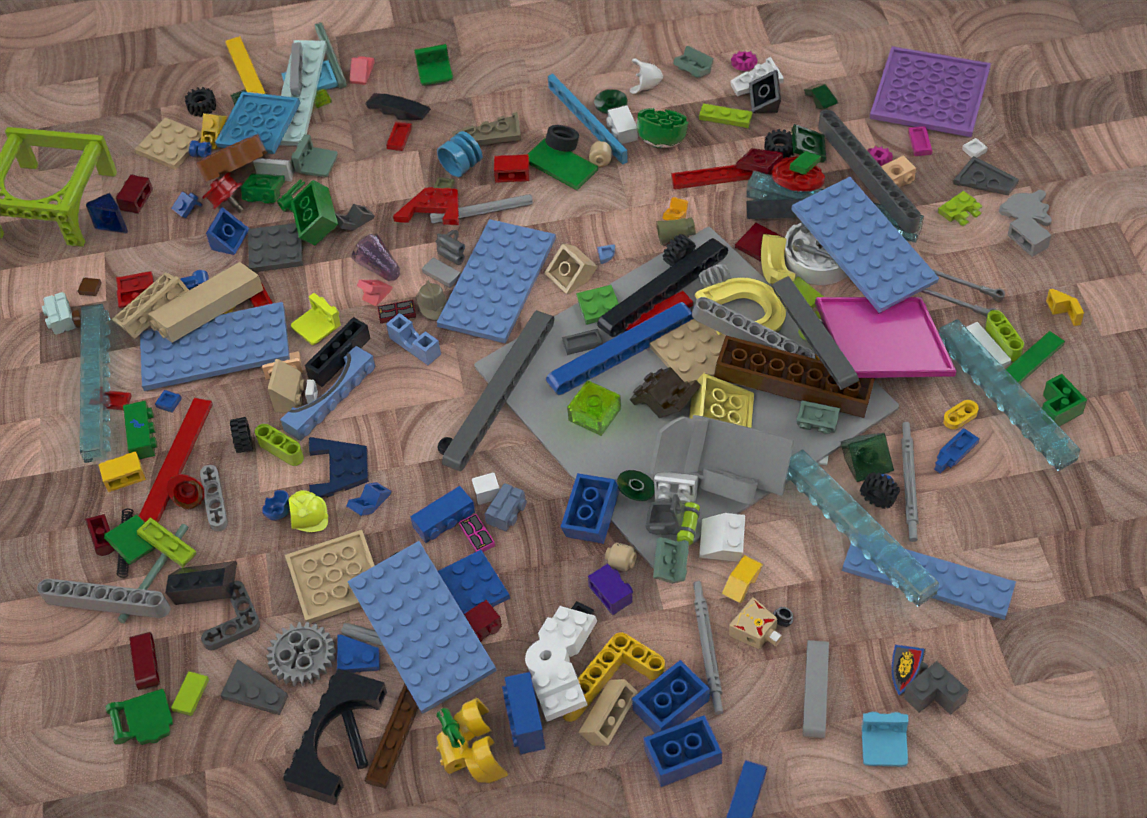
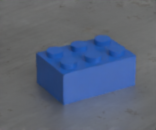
M577 473L561 524V529L566 537L604 544L620 492L615 479Z
M679 660L632 698V709L654 733H658L683 723L710 701V688Z
M530 672L504 677L506 685L502 686L514 747H519L520 754L544 750L543 730Z
M705 715L643 738L644 751L660 787L722 764V751Z

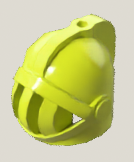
M307 490L297 491L289 497L292 529L318 532L327 527L329 519L327 505L323 498Z

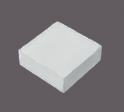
M977 138L964 144L962 150L971 158L983 155L988 149Z
M307 380L305 396L309 404L317 399L318 390L314 380Z

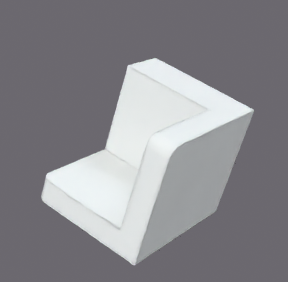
M495 473L472 478L478 505L492 502L500 490Z

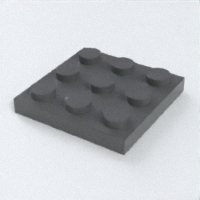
M296 223L248 229L250 270L260 272L303 266L302 239L299 238Z

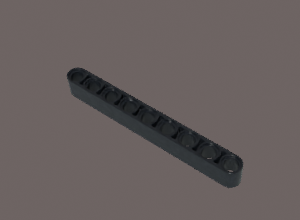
M714 238L709 239L603 314L597 322L598 328L611 337L619 335L626 330L630 323L633 324L641 318L643 313L653 309L654 305L673 296L697 279L703 270L713 267L722 261L728 254V247Z

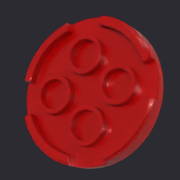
M787 160L779 162L773 167V180L786 189L802 192L814 191L821 188L825 182V175L817 165L805 175L790 170L791 163H788Z

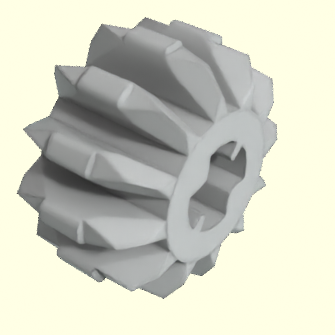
M725 264L715 265L703 270L699 274L700 283L703 288L731 279L729 269Z

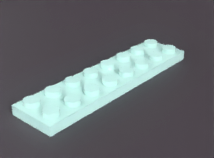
M294 40L293 42H301L303 48L301 95H292L290 91V55L281 96L299 98L301 103L279 145L298 146V142L302 139L303 135L307 134L326 51V41Z

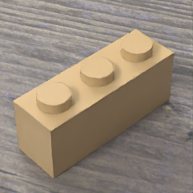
M625 679L609 680L578 733L592 746L609 745L632 705V698L638 692Z

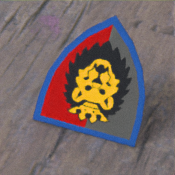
M895 644L891 666L894 687L899 696L905 692L906 686L918 676L920 670L925 671L928 668V664L923 662L926 649Z

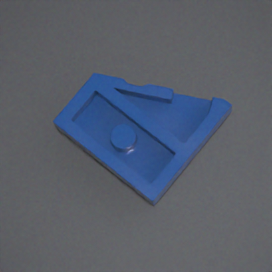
M340 634L337 636V669L352 673L380 671V650L378 647Z

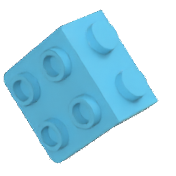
M878 712L863 713L861 730L864 765L907 766L906 732L908 714H901L899 712L890 714H879Z

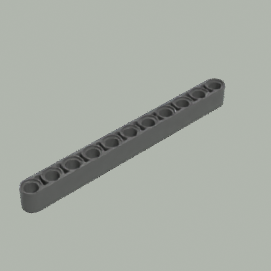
M822 110L818 125L820 132L824 134L825 138L902 230L907 233L917 232L921 216L919 210L835 112Z
M537 310L533 313L445 451L442 465L457 471H462L551 331L555 320L554 316Z

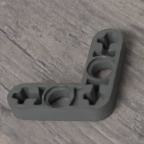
M240 581L234 582L233 596L229 598L237 617L208 629L202 634V643L208 650H216L250 635L260 628L261 624L244 584ZM235 589L239 590L241 597L237 598L234 592ZM241 604H249L246 610H238ZM250 616L253 622L252 625L248 624L246 617ZM231 627L236 628L234 634H226L227 629ZM213 637L214 641L210 643L209 638Z

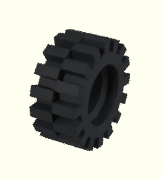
M197 87V90L192 89L191 92L185 95L188 112L191 115L194 114L195 117L198 115L202 117L203 114H208V112L211 114L213 113L212 110L215 111L217 107L214 93L210 88L205 90V87H202V89Z
M777 129V132L772 130V134L769 132L765 136L764 150L783 153V158L793 156L791 132L788 131L786 133L785 129H783V132L780 129Z
M679 234L674 237V240H670V244H667V249H664L663 260L670 266H673L694 251L696 245L685 235Z
M247 418L231 419L230 430L236 453L252 451V437Z
M873 472L865 478L860 492L861 496H864L865 501H870L869 504L872 505L874 503L875 507L879 508L881 506L882 509H885V507L888 509L890 506H893L900 493V488L897 487L898 484L896 482L893 483L892 478L888 479L887 475L884 474L882 476L881 473L876 475Z

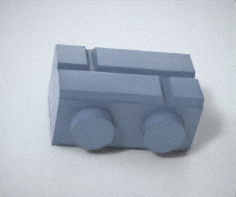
M504 483L485 512L486 523L505 532L509 529L510 525L514 526L517 521V514L520 510L523 511L527 504L525 492Z

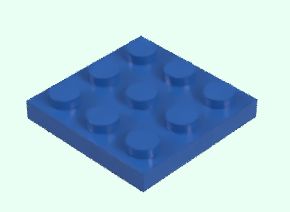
M482 550L438 571L463 614L485 600L494 607L510 599L508 591Z

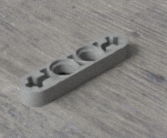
M301 42L292 43L290 91L292 95H301L303 48Z
M206 465L201 469L200 476L204 487L208 521L214 531H222L227 527L228 519L220 476L214 465ZM208 473H211L212 480L210 481L208 478ZM209 488H218L214 493H208ZM213 503H220V506L218 508H210V506ZM215 515H219L220 523H216L217 520Z

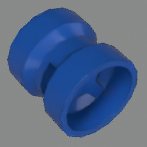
M196 140L191 141L189 146L191 157L201 156V158H205L211 155L212 147L210 142L200 143Z

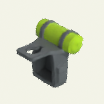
M677 494L673 495L672 502L671 500L651 502L647 514L646 528L649 533L655 535H677L678 542L685 540L691 545L696 535L695 531L700 516V506L693 502H686L683 505Z

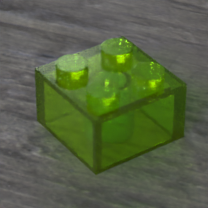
M587 380L567 406L568 421L602 436L621 410V395Z

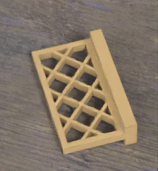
M165 272L112 318V321L135 339L150 326V312L189 290L179 277H173Z

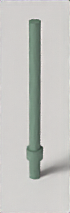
M181 524L175 536L182 539L189 527L186 524ZM163 553L160 555L138 589L147 590L169 557ZM121 614L118 621L125 623L130 615Z

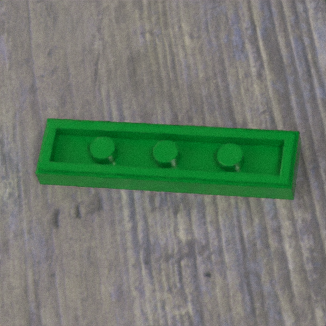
M1049 331L1001 373V378L1016 388L1064 345L1065 341Z

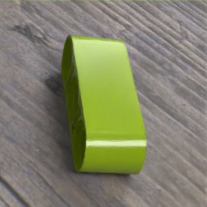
M990 311L987 315L985 330L1009 356L1011 362H1015L1022 355L1024 342L1001 311Z
M260 424L255 428L254 432L261 448L289 465L297 466L303 462L304 456L301 446L297 441L269 424Z

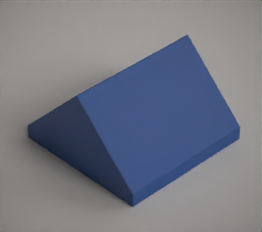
M220 208L206 232L211 250L234 255L250 228L226 209Z

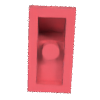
M361 56L352 58L350 83L366 85L375 63L374 58Z
M359 279L357 287L363 289L364 295L362 299L373 306H377L393 288L380 280Z

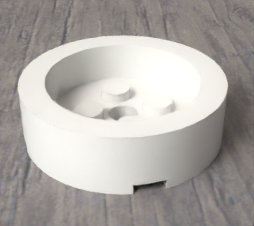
M802 222L798 225H793L788 230L785 236L787 240L784 259L786 268L795 273V277L799 276L806 283L813 285H829L847 277L846 273L834 260L817 254L813 255L808 252H796L793 250L794 241L801 239L804 241V244L828 253L824 247L819 249L817 245L820 243L811 232L803 233L800 230Z

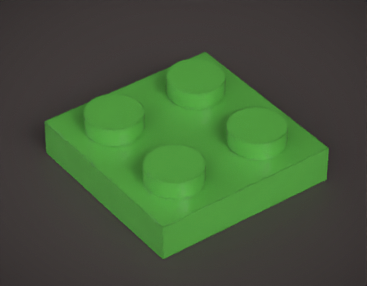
M612 285L576 293L586 325L598 322L603 314L619 304Z

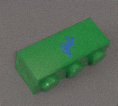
M146 400L123 405L128 452L136 451L139 459L155 456V448L158 446L156 438L153 437L156 429L154 422H151V419L154 418L152 407H148Z

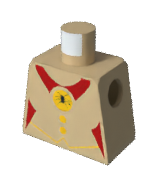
M753 597L729 625V636L757 649H760L766 641L777 646L783 637L775 631L777 628V618Z

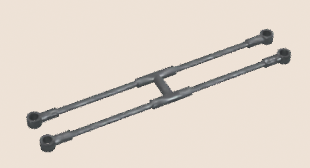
M802 223L800 230L803 233H809L810 231ZM796 239L793 243L792 248L796 252L804 251L834 260L830 254L804 244V241L801 239ZM932 269L937 276L979 290L980 293L992 296L997 302L1002 301L1005 296L1003 289L998 288L994 290L986 286H979ZM929 289L921 291L971 309L975 313L986 316V318L990 311L997 310L995 308L986 309L981 306H974Z

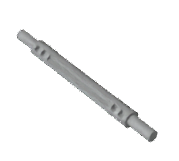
M904 422L902 423L903 438L901 439L906 524L909 526V540L916 542L918 540L917 524L919 521L914 468L913 438H911L910 423Z
M695 581L693 583L696 598L694 605L707 683L713 700L714 712L716 715H720L723 713L720 696L722 689L707 601L703 596L701 582Z

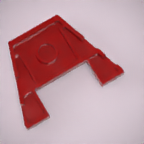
M424 188L393 215L394 222L409 223L414 213L418 212L445 214L442 218L444 225H459L458 189Z

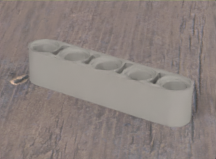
M807 640L803 737L825 738L829 658L828 641Z

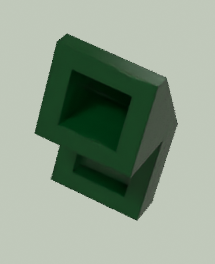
M816 84L804 89L805 96H813L816 109H826L838 104V100L826 84Z

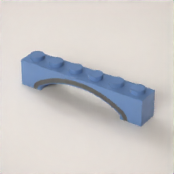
M355 346L344 357L345 367L335 384L315 401L299 408L293 407L280 419L283 430L299 441L308 436L368 374L372 373L375 368L373 355Z

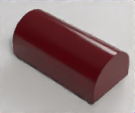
M105 514L85 519L96 554L99 556L111 554L115 549L104 538L105 534L110 531Z

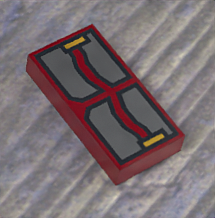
M413 300L377 306L380 324L389 322L399 313L407 319L416 318Z

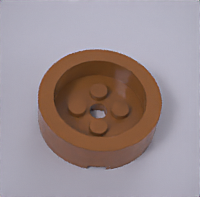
M255 134L197 161L196 165L204 181L207 182L260 158L267 151L259 134Z

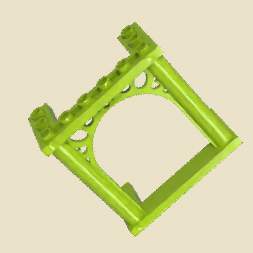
M7 127L5 130L7 140L0 152V196H5L4 199H0V216L57 221L66 244L83 247L85 239L79 227V206L89 178L95 166L99 175L115 177L117 173L104 136ZM31 146L83 151L69 182L60 191L49 197L38 200H22L10 195L5 189V177L15 157L20 168H37L38 162ZM57 201L58 204H49V202ZM0 225V238H2L4 231Z

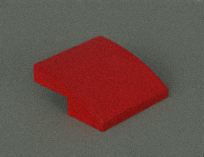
M152 271L116 277L118 307H126L154 283Z

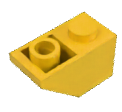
M203 114L201 143L210 142L212 149L218 148L215 141L226 123L227 116Z

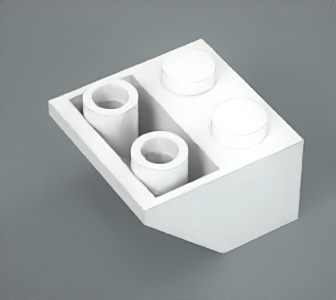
M671 472L657 473L654 478L655 502L660 500H671L672 502L673 495L677 494L683 505L686 502L695 503L698 490V476Z

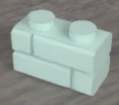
M60 292L54 296L44 297L45 305L42 306L44 315L48 316L45 319L48 329L52 328L54 334L75 329L70 305L65 293Z

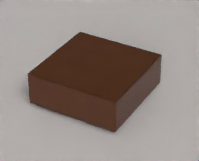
M83 277L78 288L79 295L96 296L102 284L101 280Z

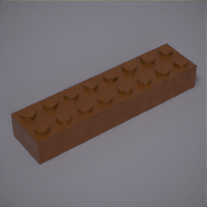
M727 335L717 359L714 373L715 378L797 401H807L840 408L842 413L861 418L865 417L875 378H859L858 382L841 390L821 360Z

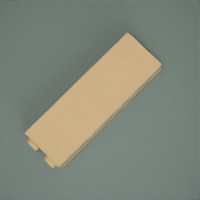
M239 262L150 312V326L154 331L157 330L164 339L167 338L173 343L261 292L263 287L260 277Z

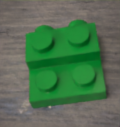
M251 173L241 186L242 200L247 202L262 201L269 204L276 202L280 197V188L285 183V176Z

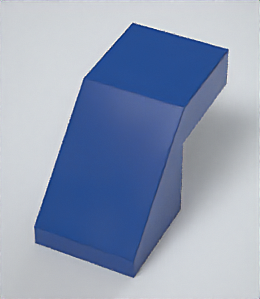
M378 482L367 483L361 497L349 499L346 507L360 516L373 514L390 496L392 491Z

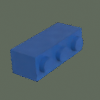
M458 486L416 512L410 518L415 531L427 543L430 540L436 539L447 529H452L463 519L470 517L475 513L473 500L461 486Z

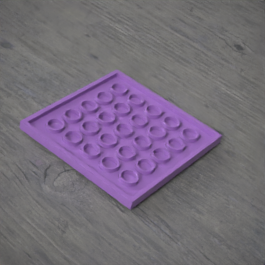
M892 46L870 112V119L912 127L925 126L929 130L972 137L991 63Z

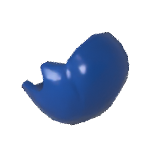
M276 490L272 498L265 499V505L262 507L264 516L272 521L281 520L288 516L290 506L289 495L286 491Z

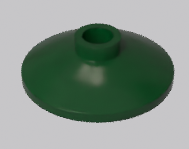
M615 89L601 91L594 99L595 108L605 114H608L610 109L626 106L628 102L626 95Z
M626 470L617 478L619 491L631 500L646 501L651 499L655 493L653 480L640 471Z

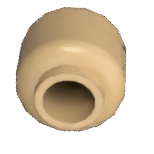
M595 142L590 148V162L598 167L608 165L611 161L612 148L606 142Z
M615 543L611 548L608 547L605 554V559L608 560L610 567L623 572L634 567L637 557L633 547L621 543Z

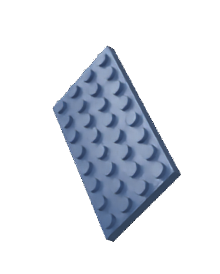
M851 177L792 205L791 210L879 313L938 283L939 277Z
M489 219L437 320V327L506 344L555 242L556 235Z
M278 302L221 314L173 343L167 338L164 339L157 330L143 331L140 334L143 390L147 391L260 367L268 363H274L275 359H280L281 361L290 360L284 303Z
M420 541L347 581L422 714L497 671Z

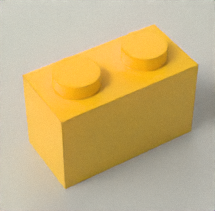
M136 451L98 464L108 492L146 480Z

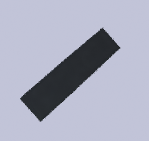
M374 93L365 103L368 109H380L382 114H395L398 120H423L431 110L430 107L419 102L381 93Z

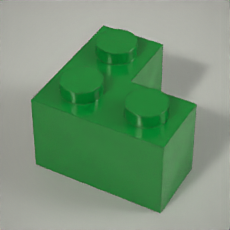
M1061 373L1046 381L1043 396L1047 401L1043 403L1040 418L1051 430H1054L1082 415L1087 399Z

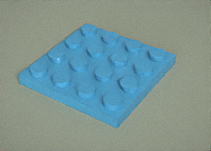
M242 92L215 144L217 147L226 148L250 136L259 134L267 154H275L301 103L299 98Z

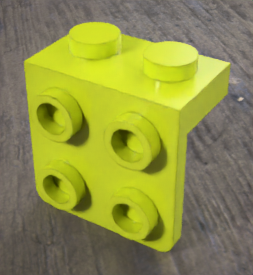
M312 293L308 296L311 309L292 322L291 328L311 345H316L340 327L341 323L338 309L335 306H330L322 296L319 297L317 294Z

